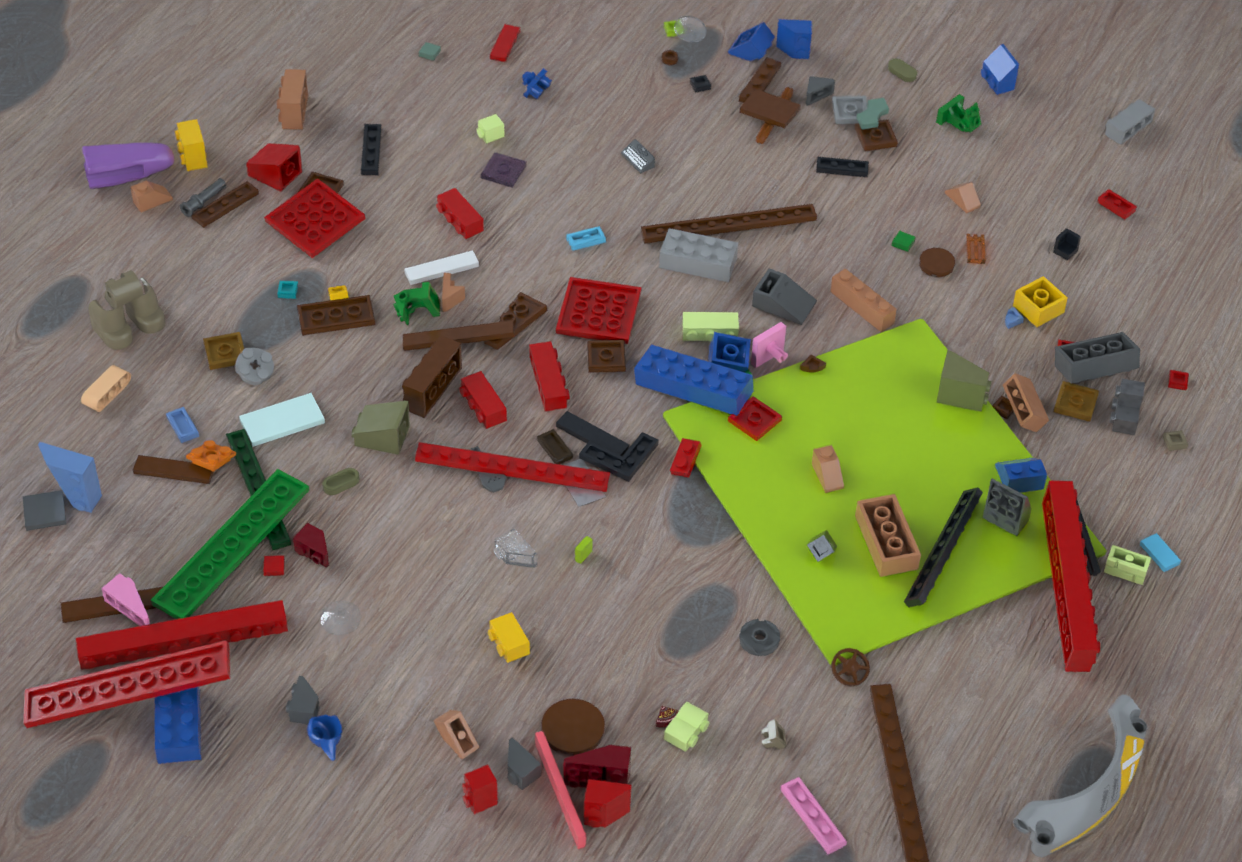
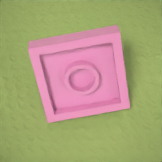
M782 322L753 338L751 364L755 368L772 358H776L779 363L787 359L788 354L784 352L786 325Z

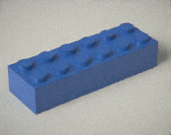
M650 345L634 368L636 385L729 414H735L736 416H738L740 410L754 392L753 375L655 345Z

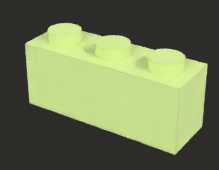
M683 312V341H711L714 332L738 337V312Z

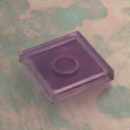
M494 152L481 173V179L513 188L526 167V161Z

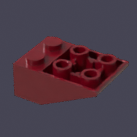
M607 745L564 758L563 780L565 785L572 788H587L588 779L629 784L631 747Z

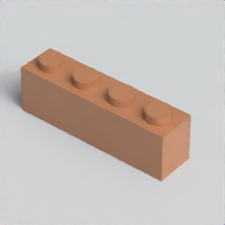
M847 269L832 276L830 292L876 329L883 332L894 325L897 309Z

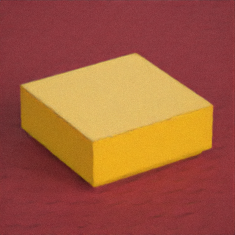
M345 285L328 288L330 300L349 298Z

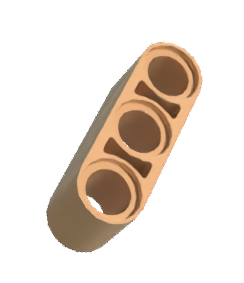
M115 365L110 366L83 393L81 403L97 412H101L129 384L131 373Z

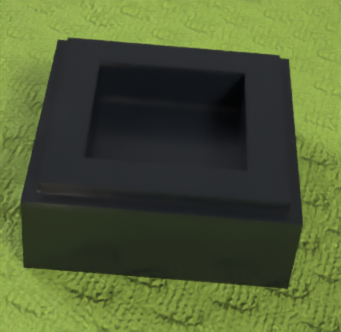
M706 75L690 78V84L695 93L711 90V84Z

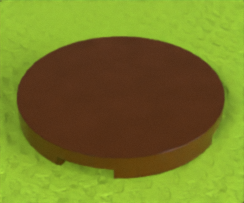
M565 699L556 702L547 709L542 718L541 731L544 732L551 749L556 752L573 754L574 756L591 751L600 744L605 731V721L600 710L590 702L581 699Z

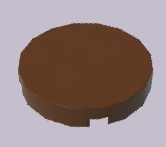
M930 248L922 252L919 266L927 275L932 276L933 274L937 275L936 277H944L953 272L955 258L948 250Z

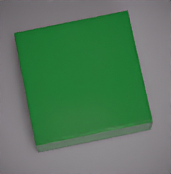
M899 231L892 241V246L908 252L916 237Z

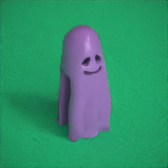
M127 143L82 147L85 158L84 168L90 189L115 186L139 180L163 171L174 163L173 151L170 147L161 143Z

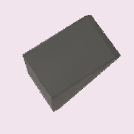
M809 76L806 105L809 106L834 94L835 80Z

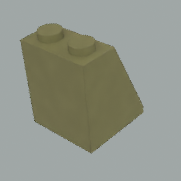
M947 350L937 403L981 412L983 404L987 405L989 394L985 392L990 391L992 382L988 380L989 372L958 354Z
M408 401L365 405L363 412H360L358 415L357 426H354L351 436L354 438V445L399 455L410 428Z

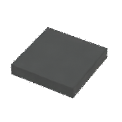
M63 490L22 496L26 531L67 524Z

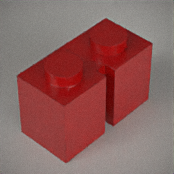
M488 764L464 774V784H462L465 795L463 800L467 808L470 807L473 813L477 814L498 805L497 780Z

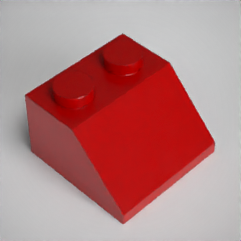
M588 779L584 800V825H589L593 828H606L628 814L631 809L632 785Z

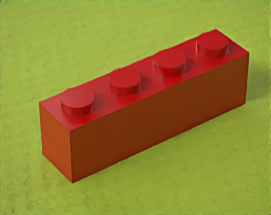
M551 341L529 344V358L544 411L567 408V400H570L569 390L564 387L566 386L565 376L561 375V363L556 360L558 359L557 349L553 348Z

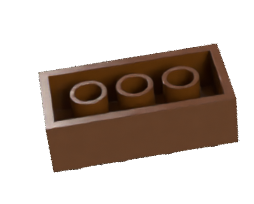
M441 335L437 342L435 341L432 344L430 351L424 354L419 365L414 367L409 378L403 381V401H408L410 413L425 418L462 370L461 343Z

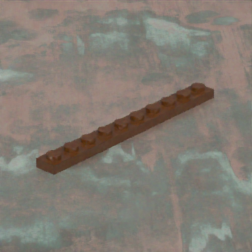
M813 204L641 226V234L644 244L664 241L669 228L706 236L817 221V214Z
M891 684L870 685V694L905 862H929Z

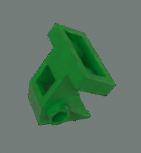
M958 94L938 109L936 123L943 125L945 122H948L963 132H972L981 125L978 103L975 102L973 106L964 110L965 97Z
M422 282V288L407 289L394 295L396 303L393 305L397 316L400 317L401 322L405 321L407 325H409L410 314L416 308L424 307L431 313L432 317L440 316L441 300L430 282Z

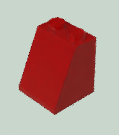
M268 143L246 163L248 176L282 192L302 173L300 146Z

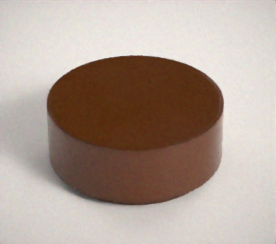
M673 50L664 51L662 53V62L666 65H675L678 62V53Z

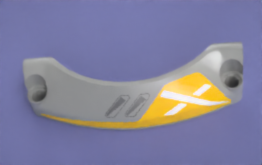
M1124 694L1120 695L1107 710L1114 726L1116 745L1114 757L1105 773L1094 784L1077 794L1061 799L1029 802L1014 818L1013 824L1020 832L1025 834L1030 832L1031 850L1036 856L1045 857L1088 834L1113 812L1127 792L1141 758L1147 731L1146 722L1139 718L1141 710L1131 697Z

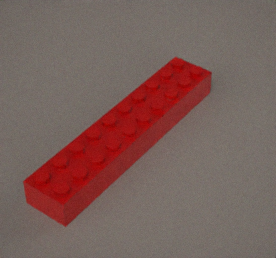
M1049 480L1042 501V510L1065 672H1090L1092 665L1096 663V655L1100 653L1101 646L1100 641H1097L1096 638L1098 625L1094 623L1095 607L1091 605L1093 593L1088 585L1090 573L1086 572L1087 555H1084L1083 552L1085 540L1081 538L1082 522H1079L1078 519L1080 507L1076 505L1077 489H1074L1073 481Z

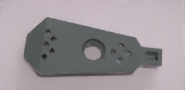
M478 446L471 448L472 451L481 452ZM478 472L483 488L493 493L503 490L506 482L505 475Z

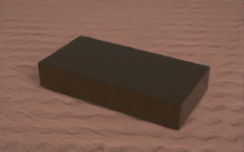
M554 429L537 436V441L555 464H562L573 459V453Z

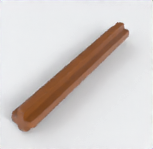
M786 87L780 97L790 100L793 95V88ZM765 122L756 136V142L763 144L775 125Z

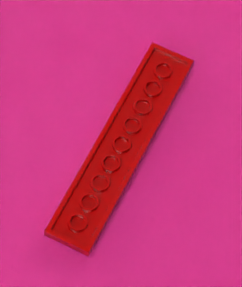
M227 640L25 689L23 724L26 728L228 680L230 679L229 644Z

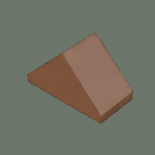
M972 182L958 184L945 191V194L966 213L981 206Z

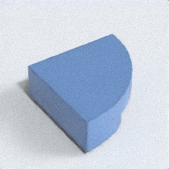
M1014 307L1010 308L1005 317L1007 328L1009 329L1023 323V316Z

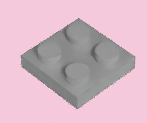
M866 96L832 97L836 124H857V114L868 108Z

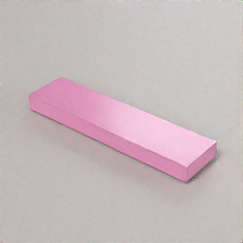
M799 777L781 785L780 790L827 854L846 846L847 841Z

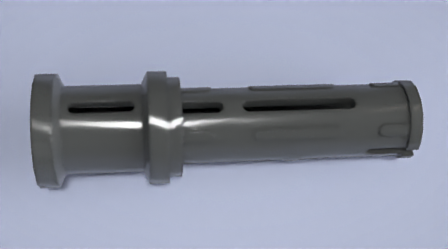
M219 178L199 194H193L187 202H182L180 204L182 213L187 217L192 216L193 212L201 209L207 200L226 188L225 181Z

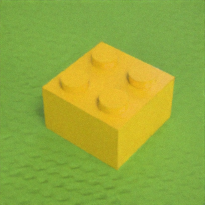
M198 120L178 122L175 137L176 141L179 140L177 143L178 153H182L180 155L181 164L186 166L187 171L208 168L204 140Z
M1042 276L1016 290L1013 306L1033 325L1039 327L1065 312L1068 297Z

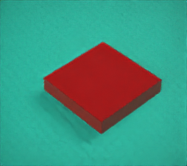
M754 396L744 404L738 416L731 414L728 417V422L756 441L782 421V415Z

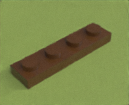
M766 57L739 95V101L744 103L755 89L765 91L781 68L782 62Z

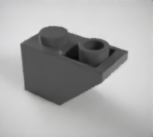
M299 675L297 683H294L292 686V699L287 702L286 713H289L290 722L308 725L312 717L318 716L320 710L319 698L304 676Z

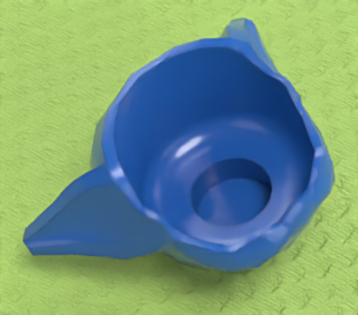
M325 714L312 717L307 726L309 739L313 744L322 748L331 761H334L336 745L339 743L342 735L340 720L336 715L328 716Z

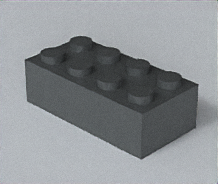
M1124 332L1055 347V367L1071 384L1090 379L1094 380L1107 375L1112 376L1116 373L1129 372L1138 369L1140 366V348Z

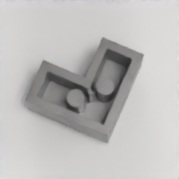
M1122 379L1121 385L1116 386L1115 397L1117 399L1113 398L1111 407L1115 411L1111 412L1110 423H1113V432L1135 435L1145 382Z

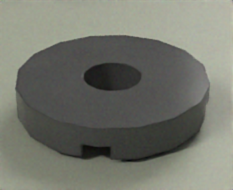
M753 619L742 626L739 635L740 645L749 654L756 656L769 655L779 646L780 631L770 621ZM756 635H763L765 638L762 639V640H759V639H756L755 636H756Z

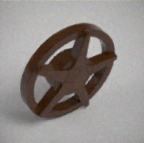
M846 648L840 650L833 657L831 669L834 677L840 683L846 686H858L867 679L870 665L863 653L857 649ZM843 653H854L852 658L849 659L841 656ZM857 655L863 660L865 666L859 665L856 661ZM837 658L843 663L842 670L837 673L835 667ZM859 670H866L864 677L858 681L856 673ZM840 675L852 676L854 682H848L842 679Z

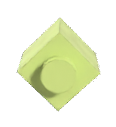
M497 114L478 120L477 134L485 143L503 138L504 123Z

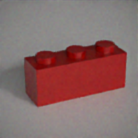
M456 188L437 195V210L446 217L448 223L455 227L458 234L468 239L484 231L483 217Z
M482 371L461 378L460 393L463 398L466 397L470 409L475 411L479 423H483L485 428L488 429L507 421V408Z

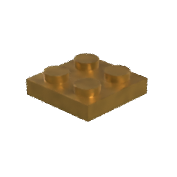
M240 332L203 338L210 370L235 366L239 354L244 350Z
M1062 381L1053 412L1091 422L1099 390Z

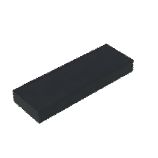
M817 156L816 173L868 178L869 161Z

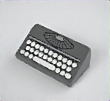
M634 139L621 152V155L640 174L655 167V157L637 139Z

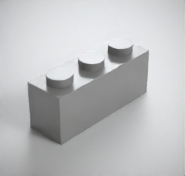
M1138 99L1136 102L1131 103L1124 111H1120L1113 119L1108 120L1105 135L1122 145L1152 122L1155 108Z

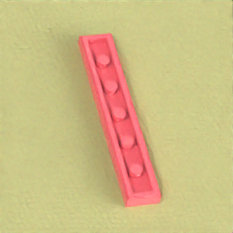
M542 731L535 733V746L578 849L584 848L586 845V833L545 734Z

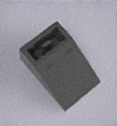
M768 268L753 291L752 307L802 325L817 300L786 274Z
M992 478L983 518L1018 536L1030 518L1031 506L1028 497Z

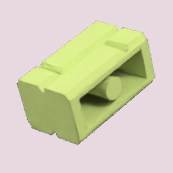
M1112 545L1104 573L1143 585L1151 557Z

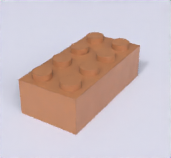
M891 494L857 501L855 517L880 577L918 570L921 553L896 495Z

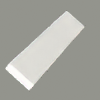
M472 250L405 268V274L410 285L443 277L444 273L454 274L479 267V262Z

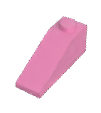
M119 573L102 588L104 601L139 626L150 624L134 581Z

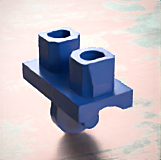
M543 68L536 77L534 72H525L522 75L523 84L527 85V90L523 96L528 98L529 95H532L538 99L544 91L542 88L546 90L550 86L552 80L545 76L547 73L546 69Z

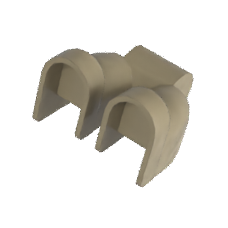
M132 270L121 273V279L117 281L110 278L109 281L105 282V299L113 308L112 310L103 309L97 300H93L88 307L93 330L109 348L115 350L126 348L133 341L132 329L126 322L124 315V304L128 317L142 332L156 333L165 326L164 312L158 305L157 296L152 286L144 277H141L145 292L143 294L141 283Z

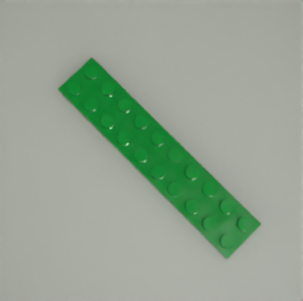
M277 469L151 599V605L175 619L190 617L310 491L309 485Z

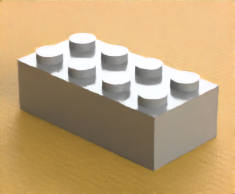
M669 228L660 251L659 268L729 282L737 260L738 242Z

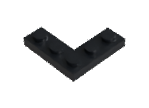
M642 432L623 456L589 441L579 453V459L629 482L658 446L659 439Z

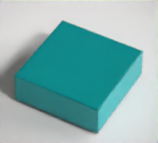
M279 281L278 298L296 299L298 281Z

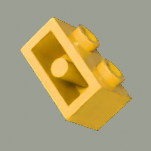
M512 612L489 621V638L492 642L495 641L499 655L501 657L504 656L507 663L530 654V642Z

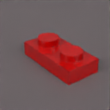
M1110 189L1099 196L1097 203L1124 220L1136 212L1137 208L1136 205Z
M682 438L670 468L672 475L690 477L702 446L700 441Z

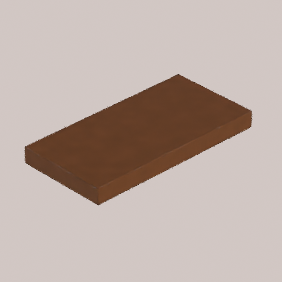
M370 295L297 305L302 336L375 325Z

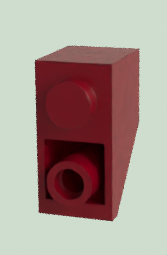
M306 523L293 538L294 551L301 556L311 559L314 563L321 564L327 568L329 566L324 531Z

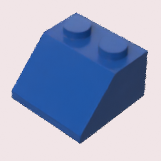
M778 19L776 47L791 58L809 59L812 21Z
M762 22L740 33L728 50V53L748 61L759 60L765 56V51L772 46L771 42L774 40L775 35Z
M1001 44L983 61L981 75L996 94L1013 91L1015 89L1019 63L1005 45Z
M714 332L709 345L708 362L741 372L748 370L751 339Z
M1026 458L995 463L1002 484L1019 493L1044 489L1047 473L1041 459Z

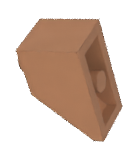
M147 180L130 187L133 203L140 212L173 200V197L165 187Z
M832 445L813 449L812 466L825 493L844 489L839 459Z
M449 710L434 720L443 740L461 759H464L480 748L461 711Z

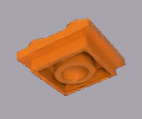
M208 440L200 447L192 449L186 455V459L192 460V463L214 472L231 461V458L236 456V452L231 450L230 447H222L215 444L214 441Z

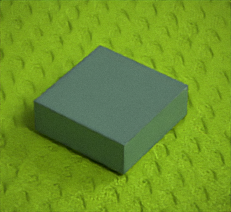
M425 42L419 51V57L434 61L441 51V46Z

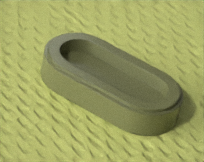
M891 59L889 61L888 70L905 82L916 80L917 70L901 59Z
M346 468L326 477L322 482L323 491L328 495H336L356 486L360 480L359 472L354 468Z

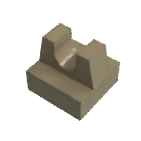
M776 720L769 721L768 727L761 730V734L764 737H768L762 740V744L765 748L776 747L778 750L786 748L785 729Z

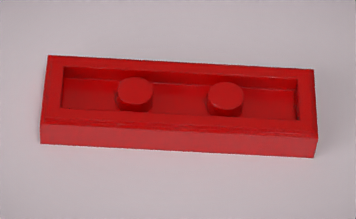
M504 24L490 53L491 60L506 62L520 33V27Z

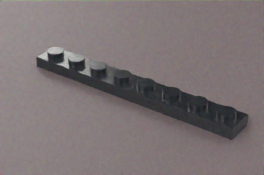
M979 487L963 491L904 600L908 607L920 606L927 601V596L941 574L951 551L956 546L957 540L964 531L967 521L971 518L975 506L979 503L983 493Z

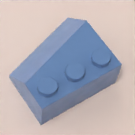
M39 442L38 446L46 465L73 508L91 513L102 497L94 458Z

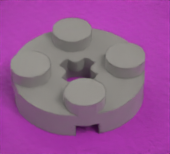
M245 348L236 360L235 370L244 382L251 385L262 384L273 373L274 362L272 355L259 348ZM256 363L259 367L254 370L250 364Z

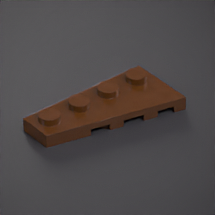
M520 292L517 295L518 299L515 302L512 301L509 305V310L506 313L503 312L500 316L499 322L513 320L514 336H516L547 312V305ZM512 338L484 341V344L498 350Z

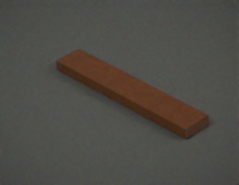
M511 320L403 334V349L408 351L431 348L432 344L435 341L437 342L441 335L461 344L515 337L514 323Z
M163 587L138 590L145 610L156 608L151 605V599ZM104 596L61 603L63 623L122 614L104 601Z

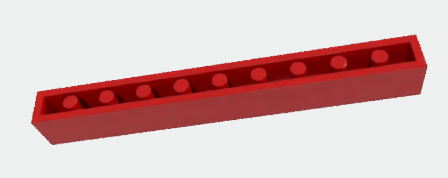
M283 600L78 637L76 638L79 664L81 670L176 653L226 640L229 643L271 634H280L287 632L288 627Z

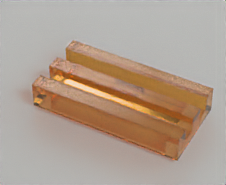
M966 234L967 263L985 264L984 234H981L980 237H977V234L973 236ZM971 241L974 242V259H971ZM978 242H980L981 259L978 257Z

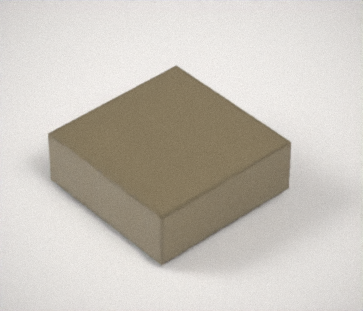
M1182 430L1165 432L1163 434V439L1169 451L1187 449L1188 442Z

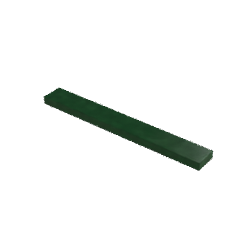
M245 429L227 433L226 437L231 450L236 452L234 458L251 497L266 479ZM281 520L267 535L272 551L292 545L284 522Z

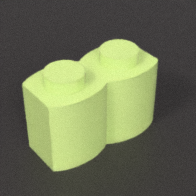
M686 702L666 728L664 740L685 752L689 747L693 748L698 741V735L701 732L704 733L709 726V713Z

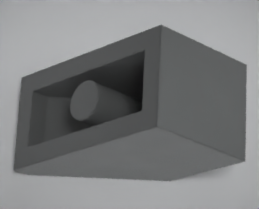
M513 737L510 738L507 778L512 785H517L523 790L541 776V763Z

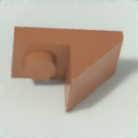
M444 273L442 310L447 312L465 299V287L455 286V280H451V273Z

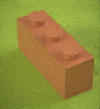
M1014 373L1003 384L1004 390L1020 426L1038 432L1049 421L1031 379Z

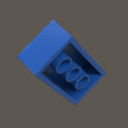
M200 687L155 697V753L158 764L201 760Z

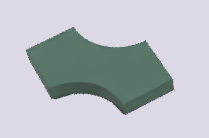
M884 98L868 100V108L857 114L856 119L861 129L878 127V119L889 113V107Z

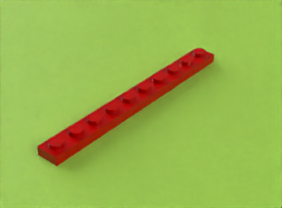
M419 442L415 455V462L477 472L503 474L508 477L607 492L610 472Z

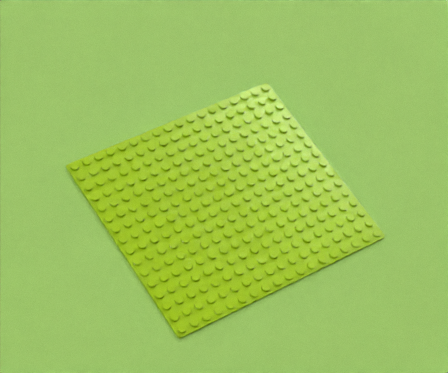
M923 319L909 322L816 356L818 359L826 362V368L819 372L811 373L800 370V365L804 362L802 361L753 379L754 392L750 398L754 396L782 415V421L758 441L728 422V417L731 414L694 402L686 403L663 413V418L680 443L682 438L701 442L702 446L695 462L696 467L830 665L833 657L842 649H857L861 653L866 654L1052 577L1042 510V501L1051 479L1048 476L1046 477L1043 490L1021 492V494L1028 497L1031 513L1028 523L1018 536L983 518L991 479L993 478L1002 483L995 463L1033 457L989 401H987V405L983 404L981 412L937 403L947 348ZM832 445L839 459L844 489L825 493L812 466L813 449ZM979 487L983 492L979 503L975 506L971 518L967 521L964 531L959 536L956 546L951 551L949 559L943 566L941 574L927 596V601L920 606L908 607L904 600L963 491ZM895 494L921 553L918 570L880 577L855 517L857 501ZM1086 525L1096 558L1105 556V547ZM827 530L836 543L837 548L835 552L817 561L807 544L812 538ZM843 653L841 656L849 659L852 658L854 653ZM838 658L836 659L835 666L842 663Z

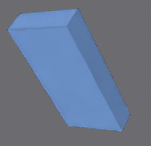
M184 407L166 413V417L181 443L199 437V432Z

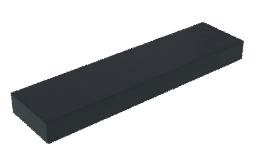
M364 124L361 175H379L382 124Z
M568 411L556 422L557 428L585 443L591 441L620 456H623L630 448L628 443Z

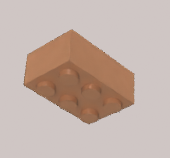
M285 69L284 76H281L282 87H279L280 99H277V109H280L278 120L282 123V129L303 130L308 101L306 70Z

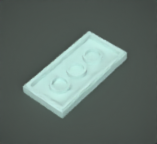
M312 393L239 416L252 447L325 423V418Z

